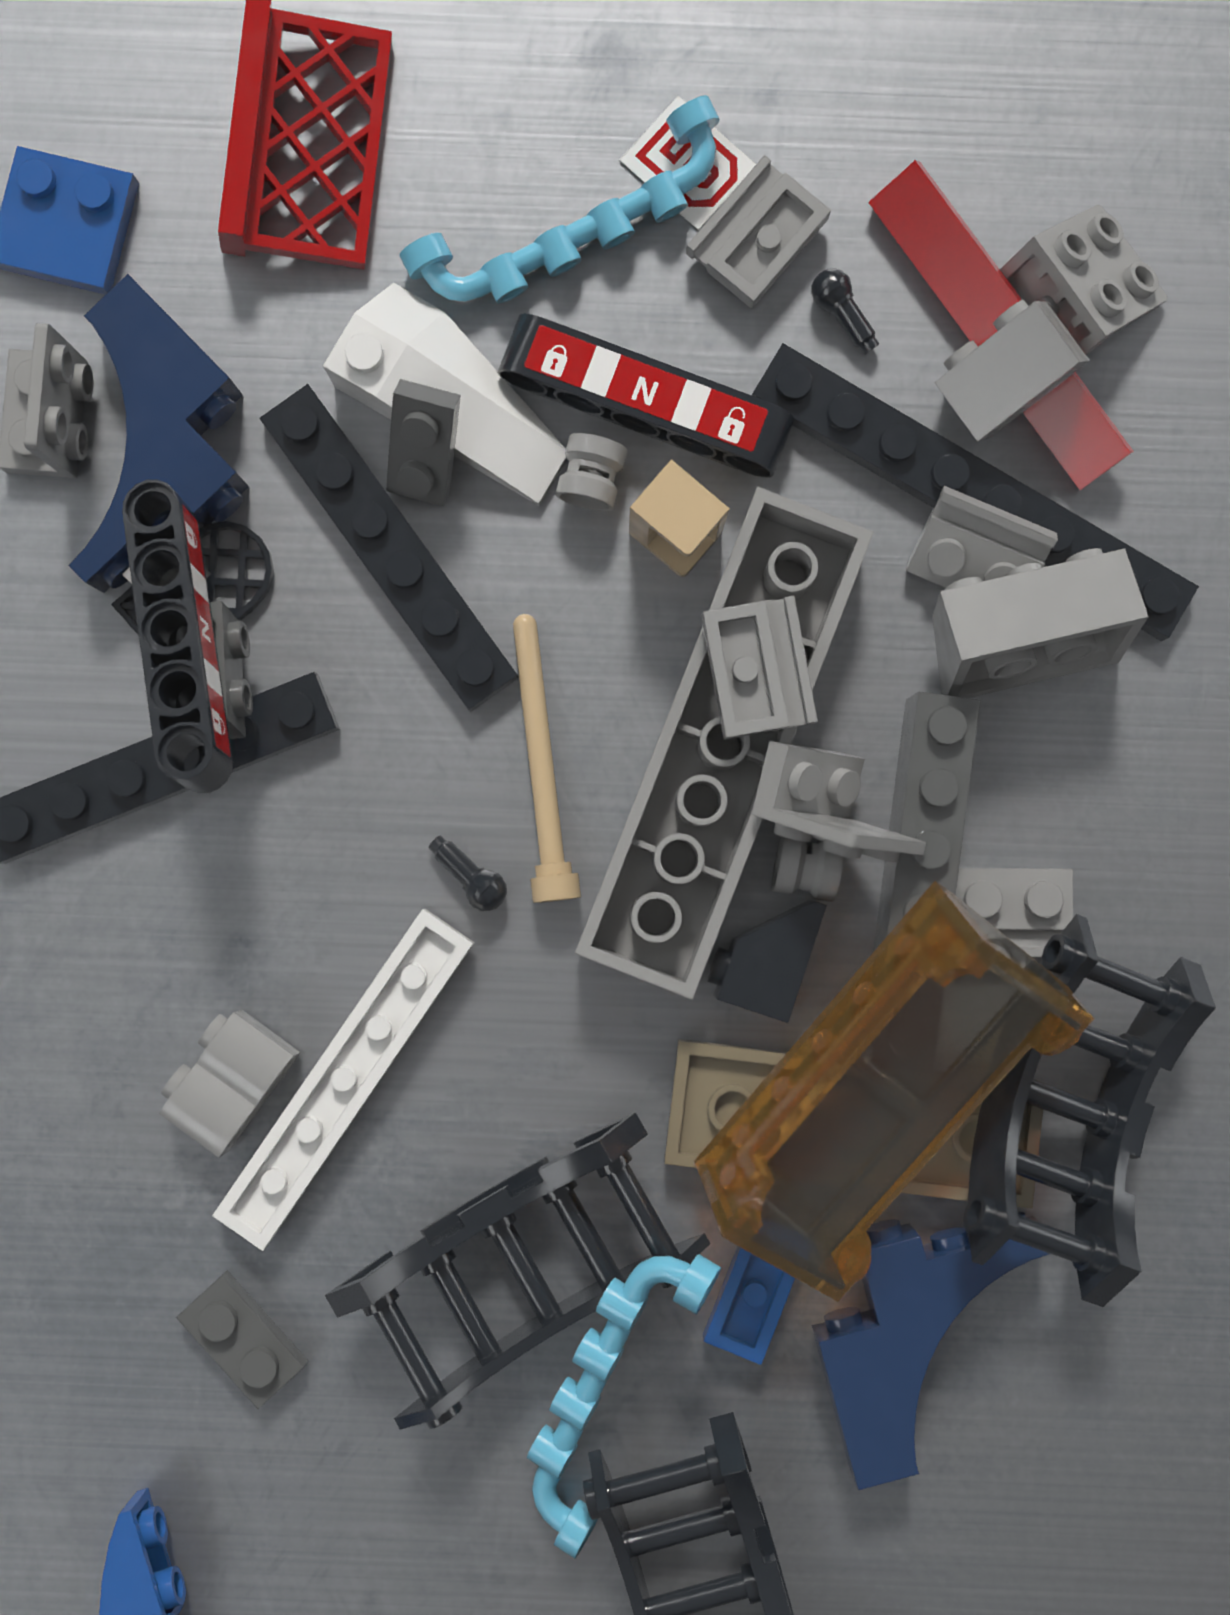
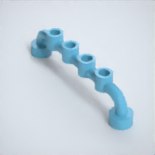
M707 95L694 98L681 105L667 117L666 122L677 144L691 143L692 156L687 164L673 172L669 170L652 177L639 189L620 199L612 198L597 205L586 216L567 226L560 225L544 232L533 243L514 253H504L491 259L480 270L468 276H454L446 269L445 266L453 259V255L442 233H432L417 239L406 246L399 256L411 279L415 280L424 277L436 293L449 300L466 302L481 298L492 292L498 304L512 300L528 289L529 286L524 275L545 265L551 277L560 275L581 262L582 258L577 248L598 238L602 248L607 250L633 236L635 231L630 221L651 211L655 221L660 223L682 212L688 206L683 194L694 189L704 181L714 165L716 145L712 129L719 123V116Z
M700 1254L695 1257L691 1264L671 1256H654L639 1263L628 1276L625 1283L617 1278L610 1282L596 1308L598 1314L608 1319L602 1333L590 1328L572 1359L573 1363L584 1369L579 1382L568 1376L549 1408V1411L560 1417L561 1420L556 1430L546 1424L528 1452L527 1459L538 1465L532 1486L535 1506L543 1520L559 1532L554 1546L574 1559L579 1555L598 1519H591L586 1503L580 1499L572 1509L567 1507L558 1496L557 1484L578 1447L577 1442L585 1426L599 1404L601 1392L623 1354L626 1340L647 1304L648 1295L652 1287L657 1283L674 1285L678 1288L673 1298L674 1302L694 1314H697L701 1309L722 1267Z

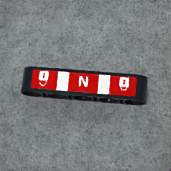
M524 313L519 315L497 371L501 378L520 389L739 471L763 478H771L774 475L794 422V416L790 412L771 402L533 314Z
M145 480L136 484L128 491L123 501L122 514L154 754L158 767L168 777L196 793H210L218 790L228 781L232 772L233 758L199 523L194 512L168 483L160 480ZM171 510L168 518L162 524L152 526L155 518L160 513ZM179 568L176 578L171 583L160 586V581L165 573L171 569ZM188 626L185 638L179 644L168 647V640L171 634L180 627ZM196 685V694L193 700L187 706L176 708V700L179 694L185 688ZM205 746V756L201 764L195 769L185 771L184 763L188 753L196 747Z

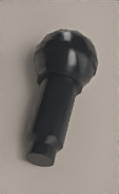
M830 268L820 272L811 285V295L814 303L823 310L828 311L829 314L833 313L855 347H860L866 355L880 343L875 338L876 332L852 298L854 294L852 293L850 277L837 268Z
M441 835L437 836L430 843L428 848L435 854V859L463 885V890L466 893L469 904L473 908L480 911H491L498 908L504 902L507 895V884L499 873L486 870L484 867L479 868L452 841H446Z

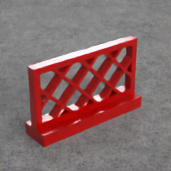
M246 0L218 226L221 253L246 257V250L365 270L392 31L273 9L272 0ZM283 31L309 36L320 52L296 68L281 49ZM326 39L334 40V42L329 44ZM353 44L378 49L376 66L357 79L338 56ZM329 62L347 86L322 103L304 78ZM280 65L287 75L277 81ZM374 83L373 97L371 99L364 89ZM296 85L313 107V110L288 126L274 108L277 97ZM355 96L370 115V122L349 137L332 116L331 112ZM322 119L340 144L315 161L297 136ZM273 122L280 133L270 140ZM367 140L366 156L364 157L357 147ZM289 143L307 168L281 185L267 167V162L270 155ZM349 154L363 172V181L342 196L324 173V170ZM315 177L334 202L308 220L290 194ZM266 181L273 192L263 198ZM360 198L359 215H357L350 205ZM281 201L300 224L297 229L284 238L259 234L261 215ZM342 212L357 231L355 249L329 246L316 229ZM308 235L310 239L313 241V243L303 242L301 240Z

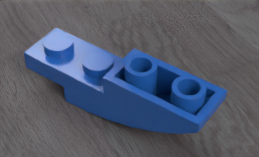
M149 1488L136 1491L118 1514L108 1545L102 1576L99 1615H179L186 1599L184 1577L180 1568L171 1564L165 1544L168 1539L167 1521L161 1507L153 1505Z

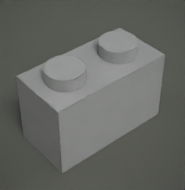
M1024 300L1017 302L993 322L994 327L997 329L994 335L979 347L974 340L968 342L943 363L948 372L934 383L977 442L991 438L1090 361L1046 301H1034L1029 306Z

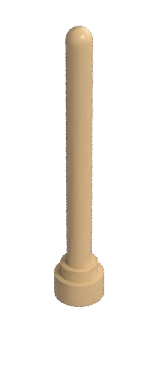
M521 614L513 622L541 863V865L535 866L536 878L530 879L533 903H544L581 898L579 874L572 873L571 862H565L537 623L531 615Z

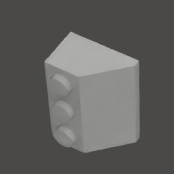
M1125 548L1103 553L1101 549H1088L1074 554L1064 563L1043 568L1040 563H1028L1012 569L1004 577L982 581L979 577H968L955 581L947 586L944 591H940L932 617L941 694L971 698L1119 663L1149 617Z

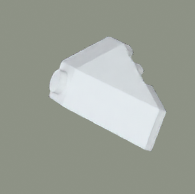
M392 283L353 314L323 364L335 388L390 420L393 392L400 379L461 395L454 457L540 506L567 460L565 455L566 448L506 380L498 375L497 370L452 319L441 309L396 283Z

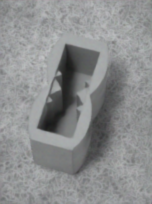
M243 1010L233 1012L229 1018L219 1014L198 1041V1044L205 1048L196 1064L192 1068L186 1064L180 1066L161 1092L168 1100L159 1114L217 1157L223 1156L232 1148L301 1053Z

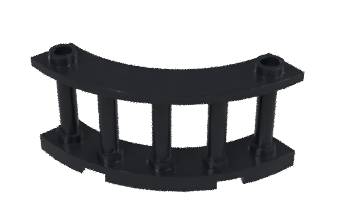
M1078 914L1073 917L1061 934H1055L1048 940L1043 950L1042 961L1024 990L1002 1038L979 1111L970 1165L968 1203L963 1217L964 1227L969 1232L972 1262L984 1265L1009 1239L1072 1261L1073 1266L1077 1270L1081 1299L1104 1307L1142 1272L1135 1232L1136 1195L1125 1192L1129 1158L1136 1159L1141 1157L1146 1132L1155 1106L1146 1101V1098L1160 1068L1171 1072L1190 1039L1216 1009L1200 964L1180 957L1164 976L1153 979L1101 958L1097 955L1087 918ZM1085 978L1144 1002L1126 1033L1116 1036L1062 1014L1071 997ZM1050 1036L1110 1059V1068L1102 1084L1098 1099L1095 1102L1033 1079ZM1026 1103L1086 1126L1088 1133L1079 1171L1018 1149ZM1016 1175L1071 1194L1072 1200L1076 1203L1075 1235L1018 1215Z
M636 1112L576 1140L573 1143L576 1147L575 1150L549 1162L547 1157H544L485 1190L420 1230L423 1236L397 1254L393 1255L391 1251L386 1252L325 1295L337 1318L360 1309L364 1311L366 1316L373 1315L420 1397L394 1418L400 1430L427 1423L429 1429H433L452 1419L462 1410V1405L459 1401L480 1384L535 1346L596 1312L598 1303L610 1282L617 1278L625 1283L628 1276L639 1263L654 1256H671L691 1264L695 1257L711 1244L705 1233L674 1244L628 1163L633 1158L628 1150L648 1135ZM595 1170L600 1178L607 1176L651 1255L620 1270L573 1190L578 1185L575 1179ZM540 1197L543 1198L546 1204L553 1203L597 1282L559 1303L556 1301L513 1225L517 1220L514 1212ZM479 1232H482L485 1238H493L536 1314V1317L498 1341L495 1339L452 1263V1260L456 1257L452 1249ZM419 1271L422 1272L423 1276L431 1275L476 1355L442 1381L438 1378L395 1301L400 1296L396 1287ZM660 1283L663 1288L674 1286L669 1283Z
M734 1412L709 1418L715 1444L705 1446V1454L612 1479L600 1449L588 1452L592 1478L583 1480V1491L587 1509L592 1520L601 1518L634 1615H689L747 1598L750 1604L761 1602L765 1615H794L761 1497L756 1494L749 1473L752 1471ZM712 1480L714 1486L725 1483L729 1496L721 1498L722 1505L630 1530L623 1504ZM729 1531L731 1537L742 1534L750 1562L741 1565V1572L656 1596H649L639 1555Z

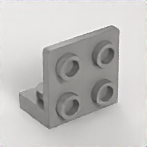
M1095 205L1033 236L1000 269L1020 298L1028 306L1034 301H1046L1086 356L1109 336L1157 309L1167 301V295L1160 287L1154 270L1148 264L1141 261L1125 239L1119 222L1113 216L1107 214L1101 205Z
M35 324L33 350L9 349L0 436V469L6 473L77 478L79 461H83L86 458L88 451V433L82 421L84 401H90L93 394V372L88 361L50 324Z
M769 741L751 815L775 822L774 834L803 842H811L813 837L824 841L822 849L833 854L860 859L861 854L889 862H898L900 853L924 855L927 843L850 818L854 801L860 791V776L865 759L845 753Z

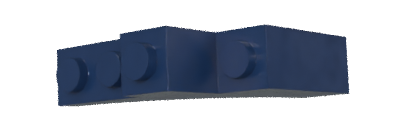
M129 274L84 315L100 336L114 363L122 388L126 411L127 436L125 457L119 484L112 503L93 537L68 565L86 584L103 593L110 587L116 589L128 582L122 575L130 567L122 510L123 501L128 491L136 484L145 480H160L168 483L194 512L197 520L204 526L212 523L214 520L221 522L230 517L243 501L241 494L249 488L248 484L201 437L208 428L216 429L229 420L236 410V402L243 394L227 374ZM171 510L160 513L155 518L152 526L162 524L168 518Z
M1018 1212V1215L1026 1217L1024 1212ZM1028 1216V1217H1026V1218H1029V1219H1032V1220H1035V1221L1040 1222V1221L1037 1220L1034 1216ZM897 1219L870 1224L864 1228L865 1235L851 1239L870 1310L860 1312V1309L857 1307L837 1309L824 1316L825 1322L811 1326L849 1468L858 1491L919 1474L916 1464L914 1438L916 1410L926 1370L940 1340L960 1312L988 1285L1009 1271L1050 1253L1009 1239L984 1265L972 1262L969 1233L966 1232L965 1228L956 1227L938 1231L930 1236L931 1243L923 1245L920 1235L910 1223L901 1225Z

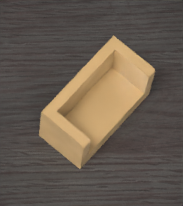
M671 459L630 506L629 534L678 576L685 577L722 535L730 508Z

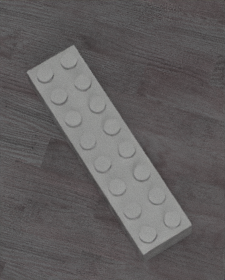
M757 486L709 610L765 600L768 602L794 596L811 688L813 690L874 531ZM703 626L575 951V954L692 1000L763 819L751 814L769 741L792 744L798 726L724 740Z

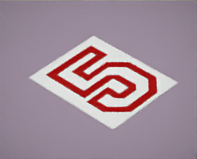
M680 96L674 99L620 158V161L644 183L662 172L669 170L673 172L684 166L692 156L691 143L677 144L666 122L667 117L674 110L686 103ZM715 127L712 129L716 145L714 165L704 181L694 189L683 194L688 206L679 213L697 230L723 204L756 165Z

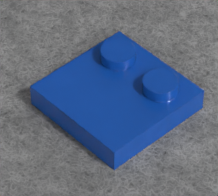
M17 146L0 208V270L106 295L114 284L139 187V182L134 174Z

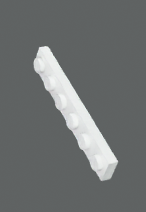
M421 910L212 1215L214 1218L262 1251L269 1245L475 942L428 910Z

